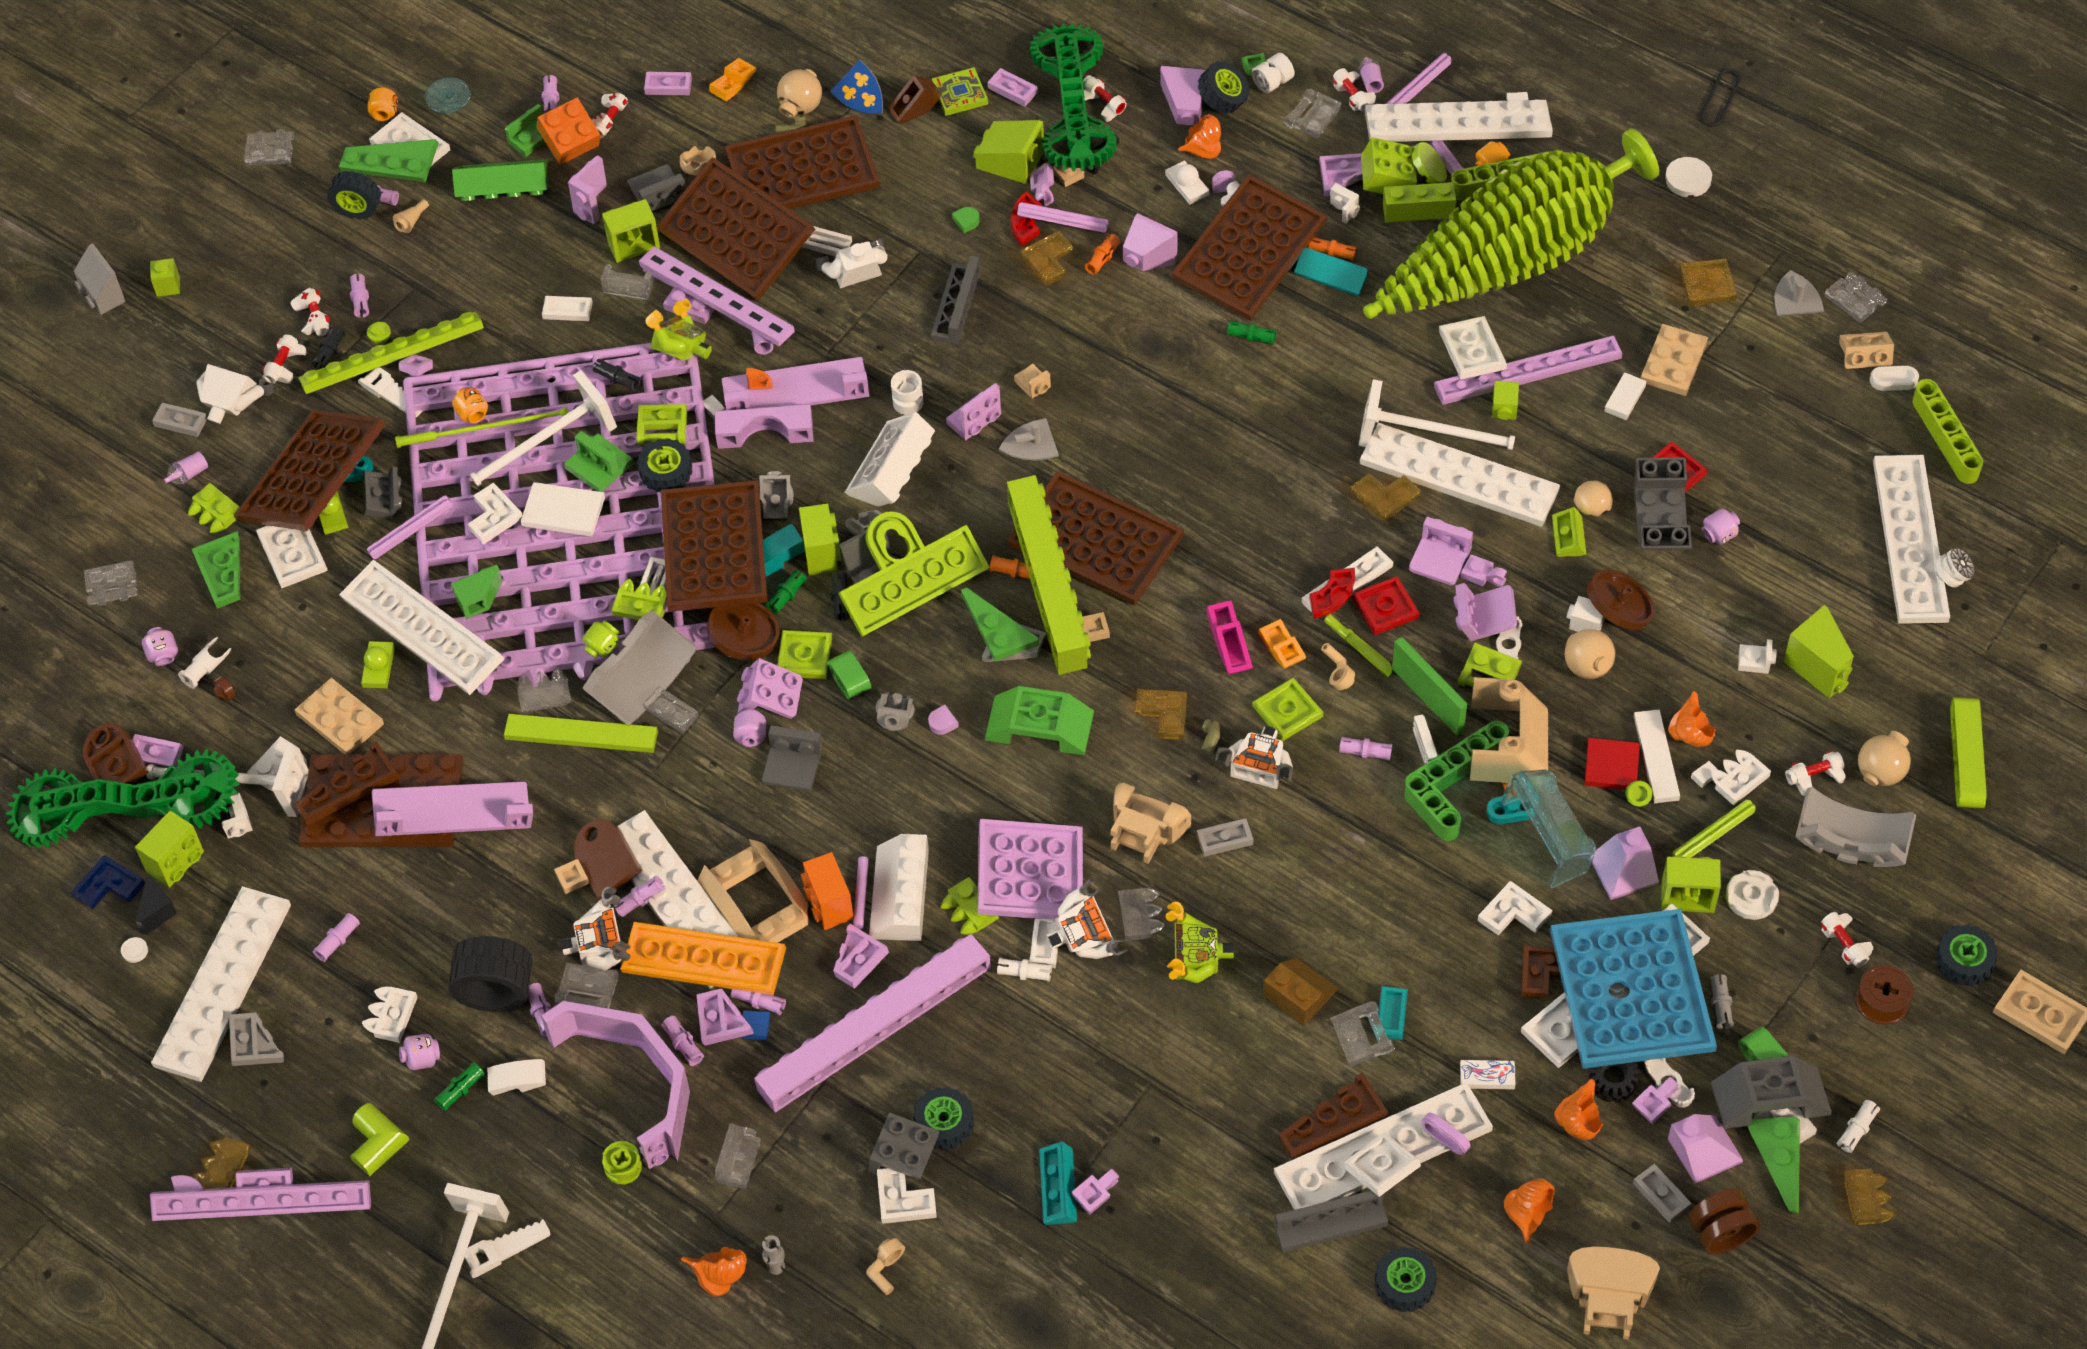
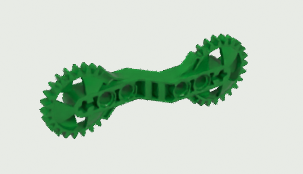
M1074 23L1070 24L1069 27L1062 24L1060 28L1053 25L1052 30L1045 28V33L1038 32V36H1034L1033 41L1030 42V54L1032 62L1036 63L1037 67L1042 66V71L1051 73L1058 78L1063 117L1057 124L1050 127V132H1046L1045 138H1042L1044 159H1048L1049 164L1055 163V168L1063 166L1064 171L1068 168H1071L1072 172L1076 168L1084 171L1085 167L1093 170V165L1102 166L1101 161L1108 163V157H1114L1113 152H1116L1117 146L1116 136H1114L1113 130L1110 131V126L1104 127V122L1090 117L1086 111L1083 75L1088 69L1095 66L1096 61H1099L1100 56L1103 55L1101 35H1097L1096 30L1090 31V27L1083 29L1082 24L1078 27H1074ZM1077 40L1088 41L1093 45V48L1086 53L1079 54ZM1055 43L1056 57L1043 55L1040 52L1041 48ZM1090 137H1101L1106 141V145L1091 151ZM1067 140L1068 153H1058L1052 146L1058 141Z
M208 749L203 754L196 750L194 757L187 753L186 761L183 762L177 759L179 766L174 767L170 765L158 780L137 785L102 779L81 782L72 773L68 774L65 770L59 772L54 768L52 773H50L47 769H44L43 776L36 772L34 780L31 781L29 778H26L27 785L25 787L18 785L20 793L12 794L15 802L8 803L12 810L6 812V815L10 818L7 824L11 827L10 832L20 842H24L28 847L34 845L38 849L42 844L49 848L51 841L56 845L59 844V837L68 838L66 833L68 830L75 833L88 817L106 813L150 818L160 815L165 816L169 811H172L192 824L193 827L196 825L201 829L204 821L212 825L213 817L220 820L219 813L221 811L228 813V809L225 806L235 803L231 796L238 795L234 787L240 785L235 779L239 774L234 770L235 766L224 755H220L217 751L211 753ZM203 764L205 777L201 773L194 772V767ZM52 783L53 789L42 791V786ZM216 791L221 793L218 800L214 799ZM31 798L29 806L26 805L25 802L27 801V799ZM204 806L202 813L194 815L193 808ZM40 820L46 825H52L51 831L42 834Z

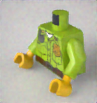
M686 298L682 301H677L673 306V311L678 316H681V318L675 317L661 323L663 316L658 310H655L646 318V324L655 330L650 348L681 360L691 359L694 354L707 359L712 350L710 345L704 343L705 331L696 327L691 316H688L687 311L691 308V303Z
M1172 902L1167 906L1172 911L1166 914V919L1168 921L1177 919L1178 922L1175 923V959L1167 965V968L1173 969L1169 973L1170 979H1183L1192 983H1200L1218 972V959L1234 958L1233 943H1218L1216 928L1184 912L1183 906L1179 902Z

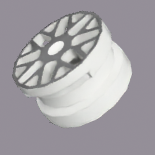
M1953 548L1936 560V569L1939 576L1951 587H1958L1964 581L1971 579L1975 574L1971 558L1960 548Z

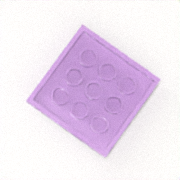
M980 819L978 914L1035 919L1057 918L1059 916L1058 909L1066 896L1083 886V827Z

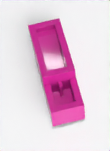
M1232 600L1207 606L1206 615L1228 675L1253 669Z

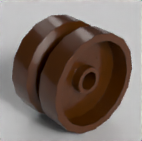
M1733 1188L1716 1193L1700 1202L1689 1213L1688 1219L1693 1229L1697 1233H1701L1699 1240L1708 1254L1716 1255L1735 1249L1754 1237L1760 1230L1761 1224L1752 1210H1747L1749 1202L1741 1189Z

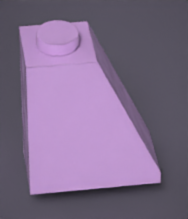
M1161 66V87L1176 124L1195 125L1200 121L1203 97H1201L1200 90L1198 89V79L1205 70Z

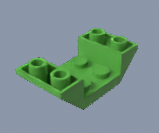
M1017 686L995 696L985 741L1010 744L1012 734L1056 740L1059 741L1060 752L1085 755L1094 710L1069 693Z

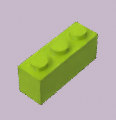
M1453 182L1384 187L1383 211L1385 223L1448 219L1455 210L1456 196Z

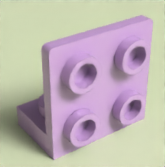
M993 384L946 418V424L965 441L972 435H977L983 427L990 422L996 421L1001 415L999 385Z

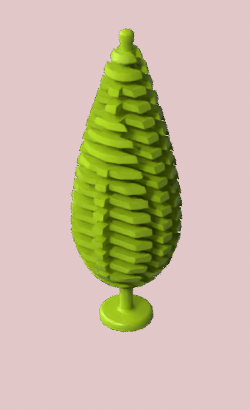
M1629 128L1622 134V145L1626 155L1606 167L1594 158L1590 160L1584 153L1576 152L1574 154L1560 150L1552 152L1551 156H1549V152L1537 154V161L1536 157L1532 155L1523 158L1524 168L1522 162L1514 163L1511 165V176L1509 170L1504 169L1498 173V184L1496 178L1488 180L1485 183L1486 192H1484V188L1480 187L1473 193V202L1471 197L1465 199L1460 204L1462 211L1459 212V207H1457L1450 214L1448 223L1445 218L1438 225L1437 232H1434L1433 229L1427 235V240L1423 244L1422 241L1418 244L1416 253L1413 252L1409 256L1406 265L1402 263L1395 272L1396 278L1390 275L1385 281L1388 295H1385L1383 288H1380L1376 294L1377 301L1364 306V315L1368 319H1372L1383 310L1386 315H1395L1396 305H1399L1401 313L1412 312L1411 301L1416 309L1423 310L1426 309L1425 306L1428 303L1434 307L1440 305L1439 302L1443 300L1448 303L1459 301V298L1462 299L1464 297L1470 299L1478 292L1479 296L1486 294L1491 287L1493 291L1500 290L1504 287V282H1506L1507 287L1518 283L1517 276H1519L1520 281L1530 279L1531 270L1535 276L1545 273L1543 264L1549 270L1558 267L1556 257H1558L1559 262L1565 263L1571 259L1569 250H1571L1572 255H1578L1583 251L1582 242L1585 245L1590 244L1595 239L1594 231L1596 230L1597 233L1603 229L1606 222V210L1609 216L1613 206V178L1632 167L1646 180H1653L1659 176V166L1653 150L1641 133L1636 129Z

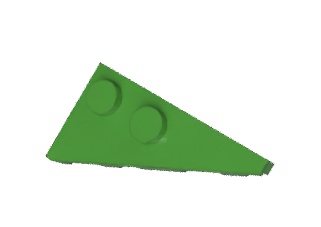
M968 588L961 590V595L995 662L1039 646L1037 636Z
M1797 1117L1752 1119L1751 1125L1747 1127L1789 1212L1799 1214L1800 1119Z

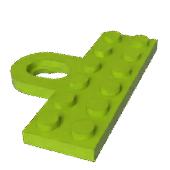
M885 512L875 517L866 530L868 549L880 571L838 594L859 634L863 637L990 567L967 525L924 546L912 522L906 516L897 512ZM889 529L895 530L899 536L904 538L907 544V553L902 559H894L887 553L885 533Z

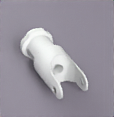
M218 637L210 641L192 659L193 663L186 670H181L178 673L181 681L188 687L195 689L198 686L197 682L205 674H210L230 653L231 648L218 658H214L208 653V649L216 642Z

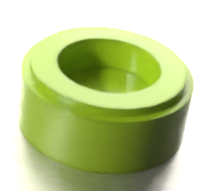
M1634 781L1627 786L1625 796L1631 805L1645 806L1652 798V789L1646 782Z

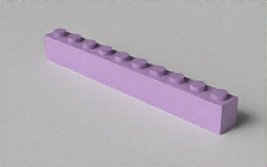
M972 934L958 939L952 947L944 952L935 954L931 961L922 967L914 968L907 977L901 981L893 982L880 995L872 996L859 1009H853L848 1012L845 1018L838 1023L827 1026L823 1033L814 1039L806 1040L793 1053L785 1054L779 1062L770 1068L762 1069L754 1078L757 1091L774 1113H776L991 969L990 955Z

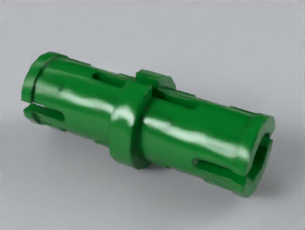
M1230 320L1227 335L1247 339L1248 342H1253L1254 340L1274 345L1277 330L1262 328L1255 323L1250 325Z
M794 570L785 583H781L777 587V592L765 604L766 608L770 611L775 608L772 612L773 614L777 615L788 601H792L795 597V592L805 583L806 576L803 573L797 577L800 573L799 570Z
M472 1062L462 1074L450 1080L451 1084L434 1098L435 1103L443 1111H447L458 1098L469 1093L468 1089L485 1075L483 1070L476 1063Z

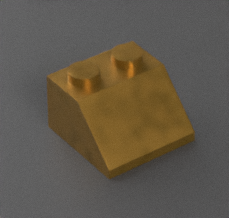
M1298 958L1281 962L1268 975L1263 984V996L1303 1026L1338 990L1335 985Z

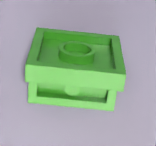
M582 431L575 436L578 451L564 463L566 470L597 492H603L634 464L632 457L600 434L588 436Z

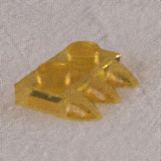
M224 1137L223 1140L209 1143L211 1149L216 1154L215 1156H207L201 1159L207 1171L193 1174V1178L203 1188H231L236 1179V1172L241 1170L251 1150L249 1144Z
M1872 1168L1844 1171L1843 1177L1854 1225L1883 1223L1895 1215V1212L1880 1206L1891 1198V1195L1887 1192L1876 1189L1887 1181L1885 1176L1873 1172Z

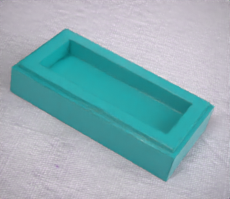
M1381 986L1376 1037L1403 1040L1408 989Z

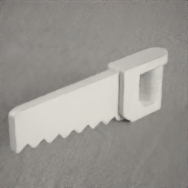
M378 367L373 369L364 378L358 380V383L378 398L382 397L406 413L404 390L402 387H399L398 383L394 382L391 374ZM377 378H382L375 385L372 384ZM415 411L416 417L423 411Z
M542 1219L540 1223L535 1222L532 1226L527 1225L525 1229L519 1228L517 1232L512 1231L510 1235L504 1234L502 1238L496 1237L494 1241L482 1240L468 1247L465 1259L470 1266L472 1278L501 1265L503 1260L549 1237L550 1230L545 1221ZM476 1254H485L489 1261L480 1264Z

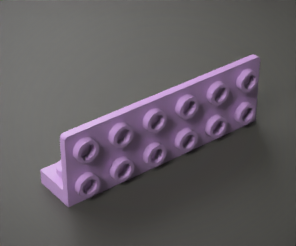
M862 357L764 371L772 379L773 388L750 390L746 374L722 378L726 410L793 406L797 404L818 405L869 397L867 375Z
M526 782L372 790L375 836L531 828L533 806L528 801Z

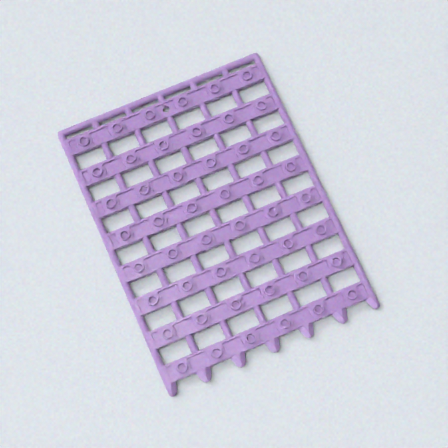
M651 343L413 376L407 377L403 381L408 435L429 431L437 433L560 411L563 407L568 408L570 412L584 402L559 405L558 392L579 389L573 375L582 370L607 401L615 422L638 419V405L686 404L687 411L695 410L697 424L687 425V442L684 445L688 450L700 448L702 462L692 463V475H690V480L682 488L715 485L696 354L688 360H681L663 352L649 354V352L658 350L650 348ZM639 354V356L604 361L614 366H622L625 371L640 377L643 380L644 393L606 398L605 385L613 383L608 378L593 372L594 363L600 364L596 360L599 358L606 359ZM585 361H593V362H590V363H583V364H576V365L555 367V366H557V365H564V364H571V363H578V362H585ZM543 367H545V369H541V370H534V371H527V372H520V373L508 374V372H515V371H522V370H529V369H536V368H543ZM690 373L692 386L654 391L652 378ZM498 374V376H492V377H485V378H478V379H471V380H464V381H461V380H460V379H466V378H473V377H480V376H487V375ZM550 378L556 379L552 383L548 382V379ZM451 381V382H449V383H442V384H435V385H428V386H421V387H414V388H413V386H417V385H424V384H431V383ZM473 387L478 389L486 402L501 400L502 413L486 415L477 423L463 422L454 409L455 420L416 425L415 411L453 407V398L461 388ZM548 393L550 406L519 411L511 410L510 399ZM590 411L562 428L569 429L600 424L601 436L632 458L638 457L639 453L642 452V448L648 445V443L643 446L637 445V432L611 436V431L609 432L596 415ZM561 415L437 437L434 441L409 445L414 515L436 501L423 502L422 488L460 483L462 495L461 497L449 498L453 507L416 532L421 595L435 606L457 603L451 583L458 581L460 578L478 573V559L512 554L517 555L518 568L500 571L502 584L495 597L521 594L522 608L485 614L480 613L468 619L465 617L453 618L484 642L487 639L525 634L526 649L500 653L504 660L477 687L478 692L483 695H487L490 692L494 680L524 676L527 683L531 687L536 688L541 683L543 673L574 668L580 679L587 680L591 675L593 665L602 664L610 655L606 658L599 655L594 658L584 650L586 647L582 640L585 634L584 625L593 624L594 622L602 623L604 620L606 622L623 620L625 634L617 635L620 642L612 651L613 654L617 655L625 647L622 642L634 628L633 619L613 616L612 608L617 594L581 599L579 585L618 579L620 588L628 578L644 575L650 557L665 560L664 547L625 552L623 538L662 533L663 535L661 492L648 489L642 483L639 471L623 473L603 491L605 495L604 501H609L611 514L599 516L593 537L523 527L520 520L514 524L513 529H507L485 544H482L469 530L468 523L485 513L475 502L474 495H471L470 481L473 480L470 474L473 472L476 474L514 449V436L538 433L560 419ZM562 429L553 434L554 444L533 447L486 478L509 476L510 489L502 490V492L522 513L524 512L532 486L519 488L518 474L557 469L558 483H551L549 485L595 491L580 479L567 480V471L564 463L578 450L576 441L563 443ZM678 429L648 430L646 433H678ZM505 438L506 451L474 456L467 455L466 443ZM457 445L458 458L420 463L419 450ZM657 494L658 508L620 513L619 499ZM464 522L465 536L426 541L425 527ZM614 540L615 554L576 559L575 545ZM565 547L567 561L527 566L526 552ZM468 561L469 575L430 581V566ZM655 564L652 574H656L658 564ZM570 587L571 601L533 607L531 605L530 592ZM666 606L664 613H671L668 612V607ZM672 611L673 628L696 645L697 650L715 648L708 636L707 622L684 626L682 611ZM574 627L575 642L536 647L535 632ZM427 663L429 696L432 701H438L442 696L444 687L457 685Z

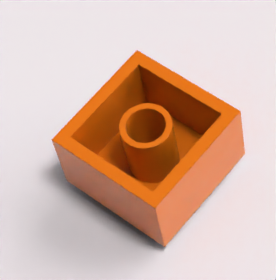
M578 97L538 117L537 129L559 165L599 146L600 133Z
M831 852L803 862L804 873L801 874L804 884L803 891L807 901L812 903V913L815 921H821L824 930L854 920L850 892L833 853Z

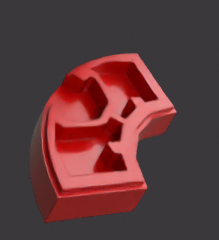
M1028 191L1022 194L1016 201L1011 216L1012 232L1021 246H1024L1040 235V229L1035 224V219L1017 214L1020 202L1042 206Z
M1355 568L1330 570V579L1326 586L1319 591L1309 593L1313 619L1329 615L1347 602L1354 589Z

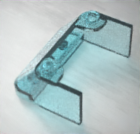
M1546 769L1520 771L1511 775L1501 803L1504 806L1519 799L1557 863L1549 883L1551 889L1587 873L1595 856L1596 845L1590 837L1586 836L1558 788L1555 775Z

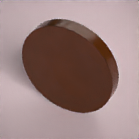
M1606 569L1596 572L1588 582L1587 593L1591 603L1602 616L1615 625L1629 630H1641L1653 619L1655 609L1650 596L1641 585L1629 576L1618 571Z
M760 603L714 607L707 622L708 636L714 646L722 653L739 660H757L767 656L775 648L780 634L776 617L768 608Z

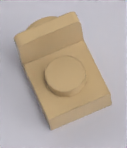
M1034 364L1014 375V381L1031 399L1039 394H1044L1051 387L1050 373L1047 370L1042 373Z

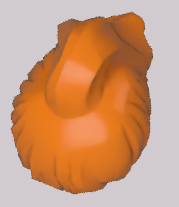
M1208 114L1203 116L1193 127L1189 128V136L1185 139V145L1178 148L1179 151H1185L1191 155L1212 159L1219 155L1221 151L1219 141L1221 137L1220 123L1216 117Z
M1695 691L1692 692L1684 706L1673 716L1668 727L1669 734L1674 740H1682L1694 747L1708 746L1712 742L1716 730L1715 727L1710 726L1706 714L1700 710L1698 694Z
M1590 1079L1585 1085L1581 1086L1574 1094L1565 1098L1554 1113L1557 1123L1564 1127L1568 1134L1580 1140L1594 1138L1603 1126L1599 1118L1598 1106L1593 1100L1595 1081L1593 1079Z
M1534 1179L1521 1185L1518 1189L1510 1191L1504 1200V1209L1507 1215L1521 1229L1526 1243H1530L1531 1236L1541 1224L1545 1213L1553 1208L1554 1186L1545 1179Z
M723 1247L720 1252L706 1253L699 1259L682 1257L681 1261L691 1267L697 1276L700 1286L708 1294L722 1296L730 1290L731 1284L740 1279L745 1272L747 1258L740 1249L735 1250L734 1248Z

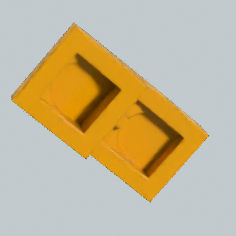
M740 58L736 59L724 68L723 76L709 85V92L724 101H728L751 79L756 72V67Z
M1281 619L1259 629V636L1283 669L1306 659L1296 638L1290 636Z

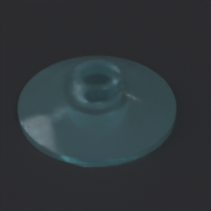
M447 77L433 82L426 90L425 99L427 105L432 110L440 113H452L462 109L468 103L471 94L469 86L463 80Z

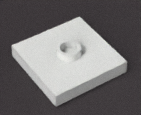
M1385 1132L1343 1162L1345 1170L1379 1197L1421 1166L1420 1160Z

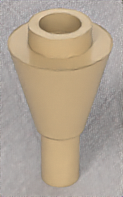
M422 199L417 205L393 216L395 228L400 232L410 233L420 214L429 206L428 202Z

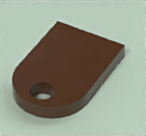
M105 723L99 725L86 738L83 746V758L94 780L102 779L134 784L149 773L129 732L118 724ZM107 734L106 740L99 744L101 736Z
M605 819L593 820L583 826L577 834L574 843L575 857L579 860L598 899H602L601 894L606 887L618 890L643 871L622 831L610 821ZM594 830H598L596 839L590 841L591 833Z

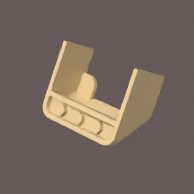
M1474 677L1471 709L1520 711V737L1508 736L1503 738L1499 742L1498 751L1473 749L1470 781L1519 784L1543 783L1547 779L1548 774L1547 707L1517 680Z

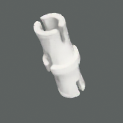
M999 958V966L997 967V974L1018 976L1020 980L1032 978L1050 982L1052 965L1030 963L1027 959L1016 961Z
M1870 1100L1863 1102L1855 1117L1850 1118L1846 1131L1837 1142L1839 1147L1843 1144L1842 1150L1848 1153L1853 1152L1860 1138L1868 1133L1870 1123L1880 1111L1879 1106H1876Z

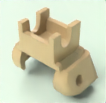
M1119 783L1116 785L1114 793L1113 811L1115 823L1111 829V835L1114 836L1111 841V849L1116 851L1118 845L1122 844L1144 853V862L1149 864L1159 844L1171 845L1191 830V814L1185 807L1174 802L1168 805L1144 795L1133 794L1134 786Z
M1587 1247L1574 1251L1569 1258L1567 1273L1574 1299H1578L1580 1307L1585 1308L1583 1334L1589 1335L1590 1326L1622 1329L1623 1339L1628 1340L1633 1324V1314L1637 1313L1638 1307L1644 1308L1657 1280L1660 1269L1658 1263L1649 1256L1625 1249Z

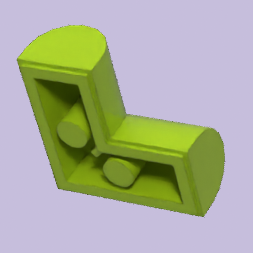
M367 1103L359 1108L352 1121L353 1125L368 1140L352 1153L350 1157L367 1175L371 1176L410 1139L373 1104Z

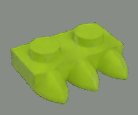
M211 483L192 497L193 502L189 507L188 515L193 516L202 513L199 519L200 525L213 521L210 527L211 534L225 530L237 520L234 514L240 507Z
M628 579L618 590L612 614L613 616L639 620L653 610L663 618L667 606L666 590L661 585L650 595V587L647 582H644L634 592L633 582L631 579Z
M970 877L948 889V895L943 899L940 907L941 909L957 907L952 913L950 920L952 922L967 920L960 932L964 935L974 934L999 919V916L978 914V887Z

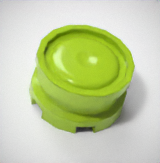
M627 1141L614 1142L603 1152V1167L606 1177L611 1182L625 1185L638 1178L642 1170V1162L638 1149L632 1143Z

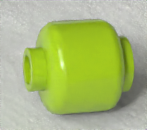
M605 620L602 623L594 622L582 637L586 645L584 650L594 658L598 655L604 658L608 657L620 642L617 636L619 631Z

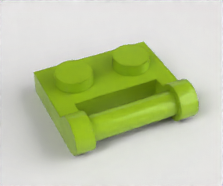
M686 404L638 405V446L657 441V439L663 440L666 438L686 444ZM678 429V433H646V430Z
M1474 643L1457 684L1473 688L1474 677L1471 676L1473 670L1494 679L1515 680L1522 661Z

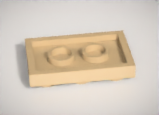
M1662 324L1641 379L1647 381V385L1686 396L1707 345L1708 337Z
M332 678L295 709V713L299 718L345 755H350L384 725L383 719Z
M2023 970L2019 971L1993 1011L1994 1014L2064 1055L2087 1022V1007Z

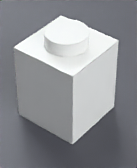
M1578 596L1575 605H1570L1567 613V618L1571 619L1569 629L1577 632L1584 629L1600 631L1605 617L1597 611L1590 599Z

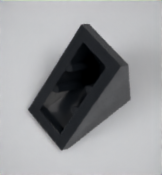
M148 876L135 921L140 933L147 935L177 914L170 898L157 882Z

